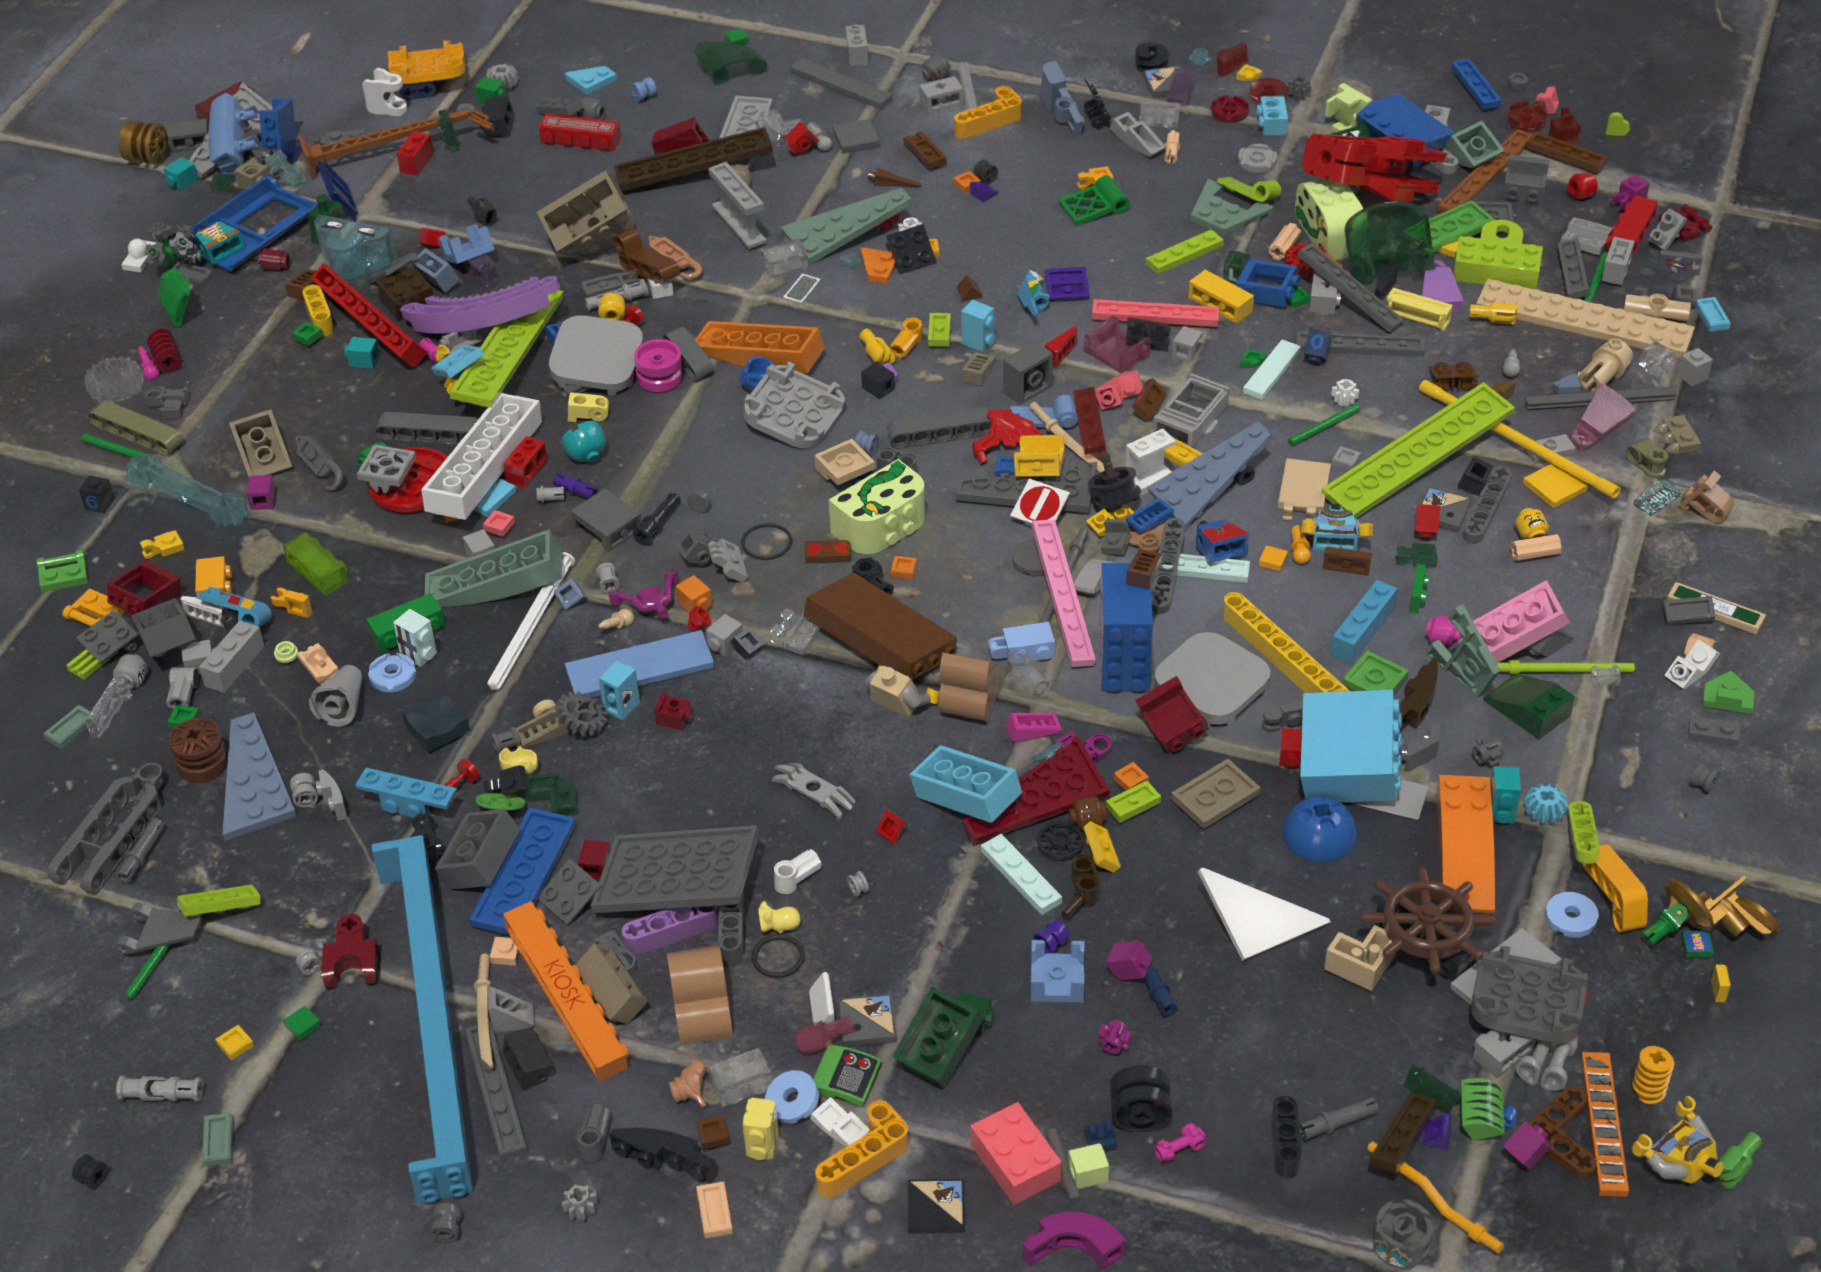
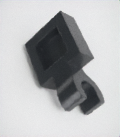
M521 765L499 771V779L483 782L485 792L491 790L498 792L502 790L503 795H512L528 790L525 766Z

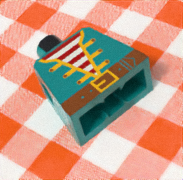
M216 222L210 226L202 225L196 233L200 250H202L212 265L245 248L240 231L222 222Z

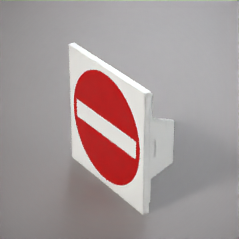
M1029 479L1010 517L1022 520L1029 526H1032L1033 521L1055 520L1056 522L1070 492Z

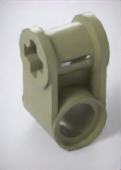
M1646 438L1627 447L1626 455L1628 460L1644 471L1649 477L1661 478L1665 475L1666 469L1664 465L1668 460V453L1657 446L1652 440Z

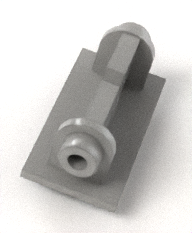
M480 328L462 331L460 335H458V332H452L443 336L439 341V345L446 346L450 351L448 355H450L461 346H474L483 341L484 338L477 332Z

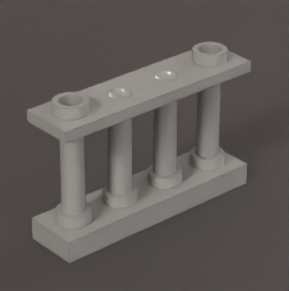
M727 162L710 167L709 175L720 186L721 201L713 203L712 208L748 249L767 243L766 238L756 228L755 213L764 210V203Z

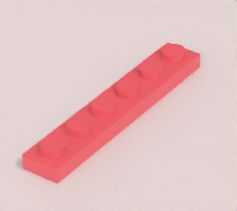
M1094 299L1092 319L1126 322L1127 317L1166 324L1218 327L1219 307Z

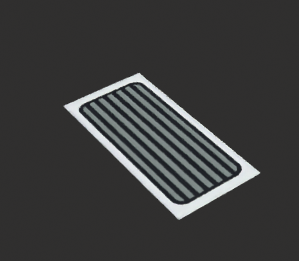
M802 274L785 294L784 298L802 303L820 279Z

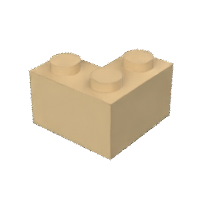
M1375 925L1363 943L1338 932L1327 949L1324 969L1372 991L1395 957L1394 954L1390 958H1386L1382 953L1383 949L1392 941L1388 938L1384 929Z

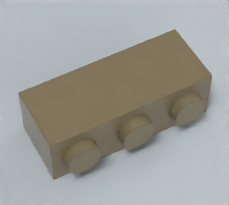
M594 943L577 962L576 967L580 972L581 981L589 986L593 992V998L605 1009L604 1014L611 1021L629 1024L648 1002L611 948Z

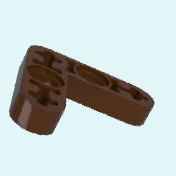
M1570 1086L1537 1113L1528 1124L1531 1127L1537 1124L1549 1135L1546 1140L1549 1141L1552 1147L1545 1155L1575 1178L1589 1180L1596 1171V1158L1562 1132L1566 1126L1584 1111L1588 1096L1586 1092L1580 1087ZM1576 1098V1099L1579 1100V1102L1576 1101V1100L1573 1101V1102L1569 1105V1108L1567 1107V1105H1568V1103H1569V1099L1574 1100V1099ZM1559 1112L1564 1116V1119L1554 1120L1550 1117L1549 1113ZM1556 1144L1565 1145L1569 1151L1566 1153H1559L1554 1149L1553 1146ZM1584 1164H1587V1165H1588V1167L1584 1166V1167H1582V1168L1578 1166V1165H1584Z

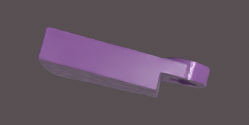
M1439 260L1427 262L1422 296L1453 305L1452 313L1462 312L1464 301L1451 268L1446 267L1445 263Z

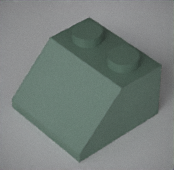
M1483 121L1451 135L1444 147L1458 159L1459 165L1474 168L1505 151Z

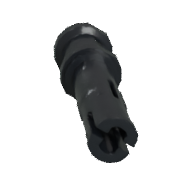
M669 493L652 515L644 517L641 526L633 530L634 539L640 544H649L652 536L661 530L663 521L680 504V496L676 493Z

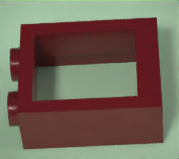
M143 560L107 584V603L132 615L181 596V577L147 560ZM141 585L155 590L144 599L131 593Z

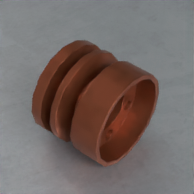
M192 718L177 725L170 733L169 746L178 774L185 781L205 783L216 779L227 768L228 757L218 725L212 720Z

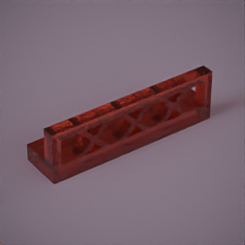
M1095 388L1074 390L1073 395L1084 454L1099 452L1101 458V455L1107 453Z

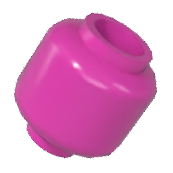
M1437 615L1434 619L1430 618L1425 636L1429 637L1431 644L1439 639L1445 648H1449L1454 642L1461 639V634L1448 620L1449 617Z

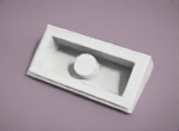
M823 972L809 991L815 1032L832 1031L835 1028L829 975L827 972Z

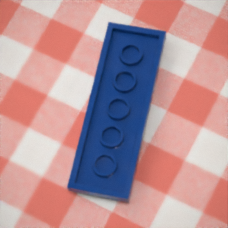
M534 808L528 809L519 826L520 831L514 844L508 851L490 886L486 887L469 919L472 927L509 935L505 929L503 914L530 901L535 906L576 826L575 818Z

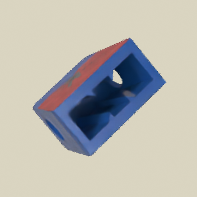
M1203 520L1198 523L1196 547L1210 563L1247 554L1248 532L1226 520L1210 523Z

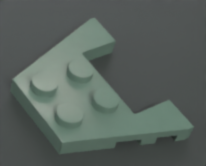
M1208 179L1191 213V222L1207 229H1212L1214 232L1225 236L1245 227V223L1249 221L1256 222L1265 214L1267 216L1274 213V206L1257 201L1251 208L1245 210L1236 204H1231L1218 197L1223 192L1224 185Z
M1461 604L1454 609L1448 618L1464 637L1454 654L1451 655L1438 639L1430 645L1425 655L1429 659H1437L1440 662V668L1444 671L1450 670L1458 676L1456 681L1476 697H1479L1486 692L1501 670L1466 608Z

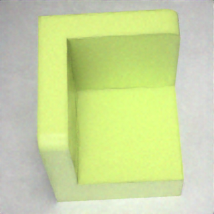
M1101 1144L1069 1151L1068 1164L1077 1189L1108 1182L1109 1164Z

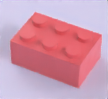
M1018 1102L970 1126L971 1146L1013 1205L1061 1181V1160Z

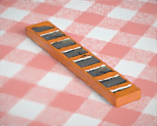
M1582 1052L1581 1064L1585 1092L1588 1096L1587 1110L1593 1155L1597 1161L1596 1178L1599 1196L1627 1197L1629 1188L1610 1053Z

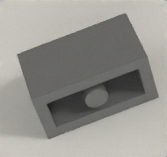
M207 119L167 124L168 140L172 153L196 150L203 143L207 133L209 134Z

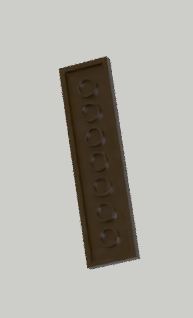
M762 127L614 165L620 190L631 191L636 187L650 186L656 182L669 181L679 176H689L698 171H708L710 167L724 162L730 164L737 161H746L756 156H766L768 153L773 152V147L766 128Z

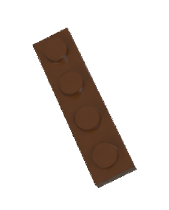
M1536 131L1526 142V148L1534 152L1548 155L1554 159L1587 169L1590 172L1599 173L1607 163L1608 157Z

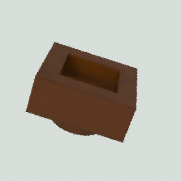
M723 1115L696 1122L703 1150L729 1144V1136Z

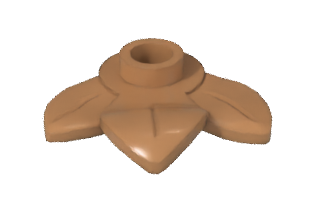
M1164 524L1141 534L1137 531L1130 532L1129 544L1139 546L1140 549L1157 551L1160 548Z

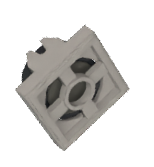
M374 445L357 473L358 480L369 481L370 486L375 492L380 490L387 493L398 490L406 483V475L416 459L415 451Z

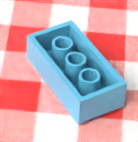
M941 745L909 774L917 798L990 823L1022 793L1015 769Z

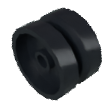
M1136 1065L1123 1068L1113 1075L1110 1080L1112 1120L1117 1126L1132 1132H1149L1163 1127L1172 1118L1170 1080L1164 1071L1152 1066Z

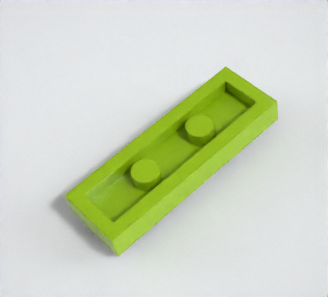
M253 885L177 896V906L184 916L197 917L209 912L222 913L228 909L235 908L248 909L251 906L260 905V894Z

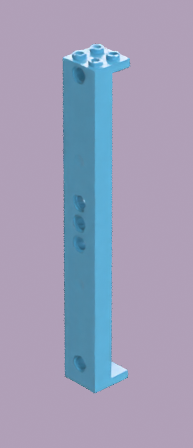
M423 835L372 844V852L380 884L402 881L436 1151V1158L408 1164L417 1204L424 1202L432 1203L439 1199L461 1197L465 1194L473 1193L431 871Z

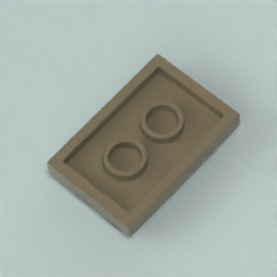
M1226 759L1171 793V800L1205 829L1260 795L1261 787L1234 763Z

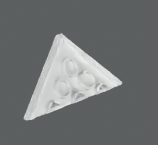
M1205 868L1198 870V874L1242 961L1330 923L1329 918Z

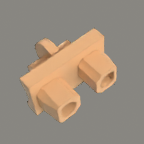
M317 643L314 646L308 647V651L298 652L297 656L317 683L321 685L338 671V667L326 654L325 649Z

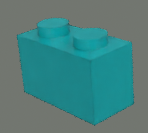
M1494 766L1490 783L1493 822L1515 823L1521 793L1519 768Z

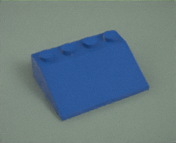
M1399 93L1370 102L1356 114L1357 126L1367 124L1371 138L1388 136L1416 138L1426 141V148L1438 150L1448 142L1451 135L1455 134L1450 128ZM1408 160V166L1413 170L1423 163L1418 160L1416 162Z

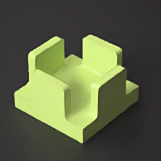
M1344 83L1339 85L1337 95L1326 102L1325 116L1329 118L1335 114V119L1339 121L1332 126V129L1338 132L1357 126L1356 114L1372 102V99Z

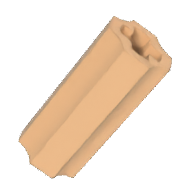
M1289 223V225H1285L1269 248V254L1273 259L1280 261L1284 258L1286 250H1290V246H1294L1301 236V230L1297 227V224Z
M1558 534L1512 541L1510 545L1511 556L1514 561L1561 554L1562 550Z

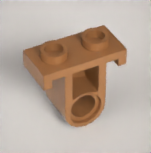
M1714 470L1708 476L1702 475L1695 483L1696 487L1690 486L1682 494L1684 499L1679 506L1687 511L1692 505L1709 521L1721 523L1734 507V500L1716 484L1721 476Z

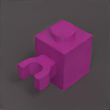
M1632 175L1621 182L1619 193L1612 195L1611 203L1618 202L1620 203V208L1623 209L1627 202H1631L1634 195L1647 198L1650 183L1636 175Z

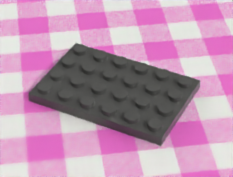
M758 826L616 835L599 881L601 887L595 893L591 903L593 913L739 904L760 835Z

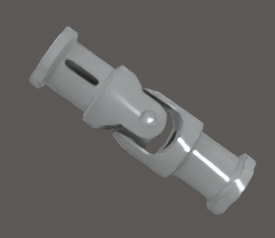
M119 1076L116 1086V1094L119 1100H125L126 1097H136L142 1101H162L167 1098L170 1101L194 1099L195 1102H200L204 1091L203 1079L201 1077H196L195 1080H180L179 1077L167 1079L159 1076H143L141 1079H128L126 1076ZM183 1088H191V1090H183Z

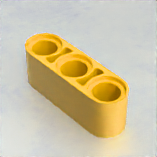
M318 285L306 286L302 291L311 323L322 329L323 336L321 337L329 336L333 333L334 327L323 292Z

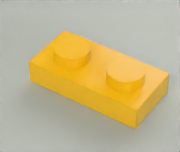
M1090 821L1083 828L1087 836L1086 841L1093 853L1094 862L1099 868H1104L1114 873L1121 866L1108 830Z

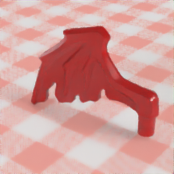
M1011 409L989 410L987 413V417L991 420L989 433L985 437L973 442L972 449L980 465L988 462L985 451L991 447L998 446L1000 441L1006 447H1016V443L1020 445V436L1042 434L1033 425L1034 421L1012 413Z

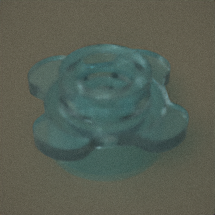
M1196 49L1189 56V59L1193 60L1197 66L1211 62V57H1208V51L1205 49Z

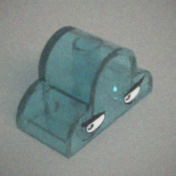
M318 215L315 219V228L322 259L327 263V266L348 283L362 280L369 272H381L398 259L392 228Z

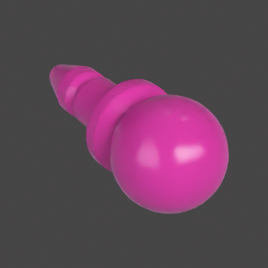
M140 346L139 356L142 361L141 369L143 370V376L146 380H155L160 376V370L155 366V362L150 360L147 351Z

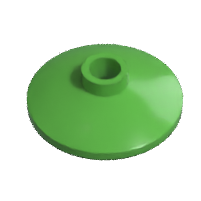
M502 793L481 794L475 798L476 804L488 810L505 809L509 812L525 806L524 799L514 795H503Z

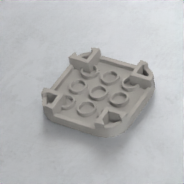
M591 316L568 318L559 328L550 355V377L552 376L561 388L568 384L606 389L608 390V395H616L617 391L624 390L627 387L631 388L634 383L633 376L636 370L634 353L643 344V334L640 328L635 324L625 321Z
M787 362V365L777 366L771 364L767 367L765 376L750 395L747 394L743 408L744 419L755 429L794 447L810 449L818 446L842 414L846 397L840 391V385L833 382L829 386L794 370L795 363Z
M1203 632L1190 637L1159 664L1155 671L1154 686L1156 688L1177 676L1201 716L1205 717L1209 728L1210 724L1220 725L1225 723L1229 727L1235 723L1236 715L1259 694L1265 696L1268 692L1270 668L1260 657L1224 636Z

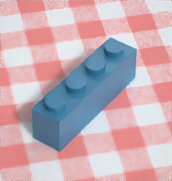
M1376 580L1333 635L1330 656L1352 665L1395 609L1398 588Z

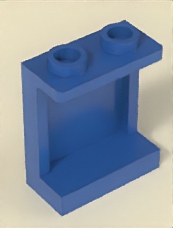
M273 98L272 110H261L259 112L262 148L282 150L296 137L293 99Z

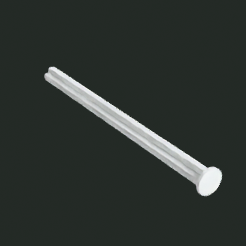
M562 552V579L543 585L487 682L491 690H499L554 596L555 593L553 591L559 587L568 569L575 564V559L572 555Z

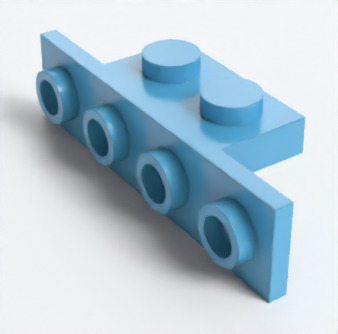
M365 768L355 785L356 789L379 794L382 810L389 813L406 815L411 818L418 814L431 815L430 806L447 810L457 792L456 788L370 768Z

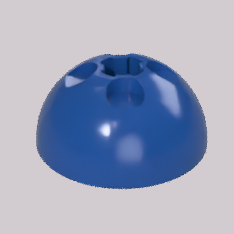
M1313 796L1301 800L1290 809L1283 823L1282 836L1288 848L1296 855L1310 861L1330 862L1338 860L1352 851L1357 841V826L1353 815L1341 802L1330 797Z

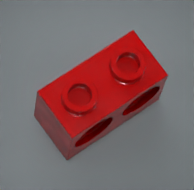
M528 436L521 441L503 463L506 482L526 489L548 462L544 441Z

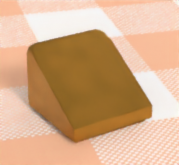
M1496 382L1491 388L1507 400L1514 394L1515 382Z

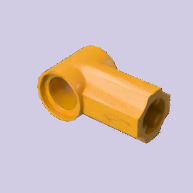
M914 317L908 318L903 322L902 331L889 347L895 357L900 359L906 357L914 346L922 342V322Z

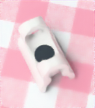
M376 68L373 71L375 80L367 79L362 83L367 110L378 115H403L407 111L406 102L393 93L403 86L402 78L397 74Z

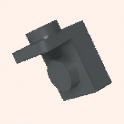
M1105 519L1106 535L1101 546L1102 554L1124 555L1131 538L1127 521L1125 519Z

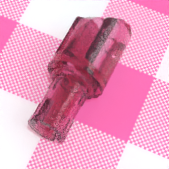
M849 1015L828 1024L821 1020L799 1030L795 1039L796 1046L803 1053H814L831 1045L832 1039L854 1031V1027Z

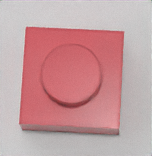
M494 510L483 523V528L487 532L504 537L515 524L514 516Z

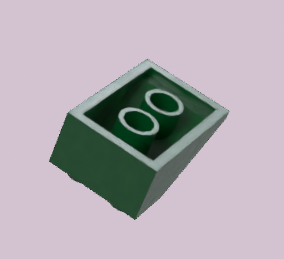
M1514 674L1484 696L1483 701L1540 740L1571 716L1575 696L1557 683Z

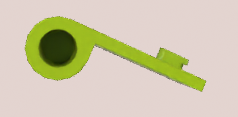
M1231 177L1218 178L1217 180L1218 183L1225 186V189L1232 192L1237 191L1259 202L1276 200L1281 194V186L1274 180L1260 181L1254 184L1253 187Z

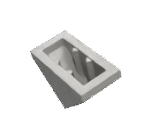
M494 987L488 989L489 1014L494 1033L521 1030L534 1026L533 1004Z

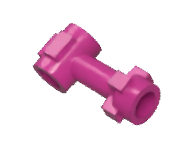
M1190 1123L1182 1128V1137L1171 1142H1165L1164 1140L1157 1142V1145L1154 1146V1152L1160 1162L1170 1161L1174 1159L1175 1152L1187 1146H1190L1193 1151L1203 1148L1207 1141L1201 1128H1197L1194 1123Z

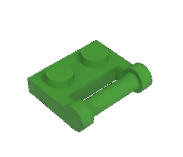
M83 549L77 550L73 554L44 559V557L37 558L39 583L42 593L88 584L86 559ZM70 564V565H66V566H61V567H56V568H50V567H55V566Z

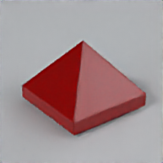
M886 809L876 832L893 844H896L906 822Z

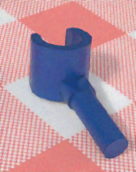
M1513 1106L1503 1107L1504 1127L1512 1128L1517 1121L1515 1117L1516 1109Z

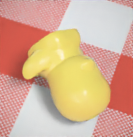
M766 901L762 902L759 906L758 913L762 933L774 929L782 934L784 931L796 929L801 923L799 911L794 907H782L774 910L767 905Z

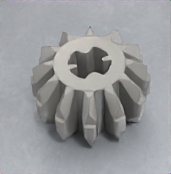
M505 63L504 65H492V68L487 69L486 77L504 81L506 91H512L513 88L517 87L518 73L513 65L508 66Z

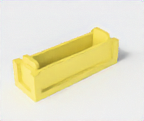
M1395 288L1387 296V301H1389L1388 307L1400 317L1441 328L1442 331L1446 330L1451 321L1453 307L1451 304Z

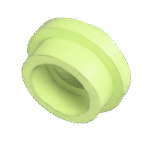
M281 642L275 648V659L281 663L291 662L297 658L298 649L292 642Z

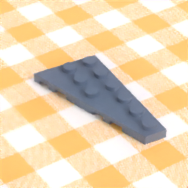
M1258 421L1147 486L1148 492L1155 500L1160 498L1174 509V518H1179L1184 522L1186 531L1195 517L1199 518L1203 513L1202 510L1209 503H1213L1233 482V477L1239 471L1242 472L1246 468V463L1252 457H1256L1272 440L1271 433Z

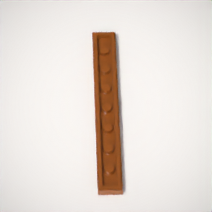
M1518 129L1501 144L1505 150L1504 153L1480 164L1437 205L1436 211L1442 214L1473 200L1508 166L1509 155L1519 156L1526 149V142L1532 135Z

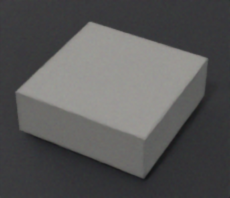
M1340 446L1332 459L1331 465L1349 471L1357 465L1361 453Z

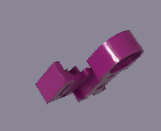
M1071 731L1055 741L1054 750L1057 751L1061 747L1064 749L1072 742L1076 735ZM1095 734L1085 740L1084 746L1091 759L1099 762L1109 756L1112 740L1105 734ZM1101 742L1104 743L1107 746V748L1099 750L1094 746V744Z

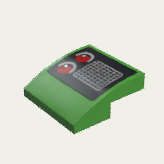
M828 1045L813 1079L819 1094L828 1099L831 1097L833 1100L838 1096L861 1107L881 1059L855 1049Z

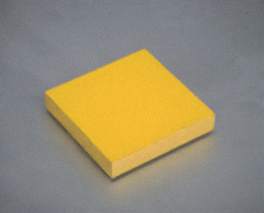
M1550 464L1523 479V484L1553 509L1586 492L1588 485L1581 479L1554 464Z

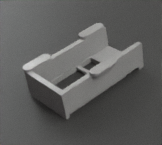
M1191 373L1188 380L1161 412L1154 416L1153 428L1150 433L1169 426L1187 433L1188 446L1193 447L1203 434L1209 435L1218 425L1216 418L1228 405L1229 387ZM1192 394L1211 400V403L1205 410L1185 402ZM1183 406L1202 414L1195 418L1177 410Z

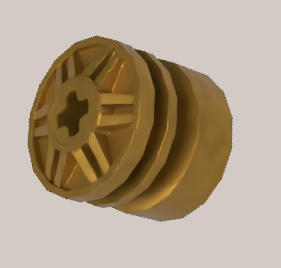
M133 120L126 121L119 135L121 157L127 161H142L143 163L155 165L161 164L168 151V133L166 128L161 124H145L144 122Z

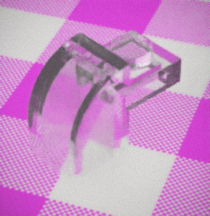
M778 109L761 112L755 125L757 129L766 128L771 144L784 146L786 143L784 137L801 121V118L784 122Z

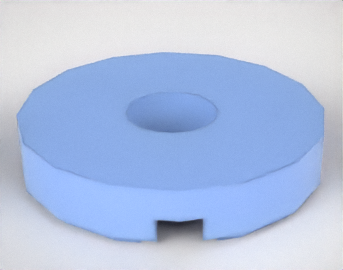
M401 653L393 656L391 654H384L370 664L368 675L370 683L375 689L382 692H396L405 689L414 681L416 669L414 661L407 655ZM392 670H396V671H397L396 673H393V674H387L389 671H392Z
M1562 892L1554 895L1548 901L1545 911L1546 922L1555 932L1558 930L1563 933V936L1572 938L1589 935L1596 926L1599 917L1598 909L1593 901L1585 895L1575 892ZM1572 912L1575 913L1578 917L1571 918L1568 917L1565 913Z
M792 1070L782 1073L772 1081L767 1088L765 1099L776 1102L778 1121L793 1124L798 1122L797 1120L811 1115L819 1100V1090L810 1075L803 1071ZM791 1093H798L796 1100L786 1102L787 1097Z

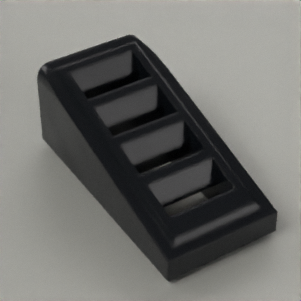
M1381 265L1374 293L1381 301L1397 281V266Z

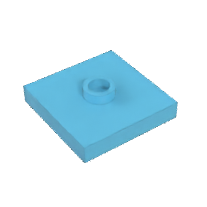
M463 345L431 369L435 375L451 378L483 356L484 353L479 347Z
M498 478L473 510L489 517L494 510H497L516 492V486Z

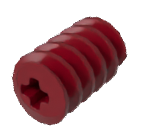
M158 328L152 331L147 337V344L156 367L165 373L176 371L182 365L183 360L172 332L166 328Z

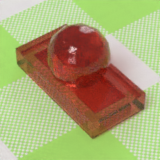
M1240 43L1232 49L1224 48L1218 52L1216 58L1218 75L1225 76L1249 61L1247 44Z

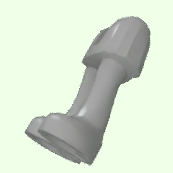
M1578 1035L1574 1039L1562 1043L1536 1039L1537 1046L1533 1055L1523 1056L1517 1062L1515 1069L1519 1077L1530 1085H1536L1547 1054L1550 1051L1554 1054L1549 1066L1542 1075L1541 1087L1548 1091L1563 1089L1567 1083V1073L1563 1069V1065L1567 1056L1574 1055Z

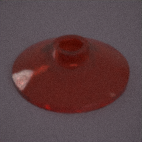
M1262 78L1250 85L1249 92L1257 100H1261V97L1284 96L1285 98L1288 94V87L1278 79Z

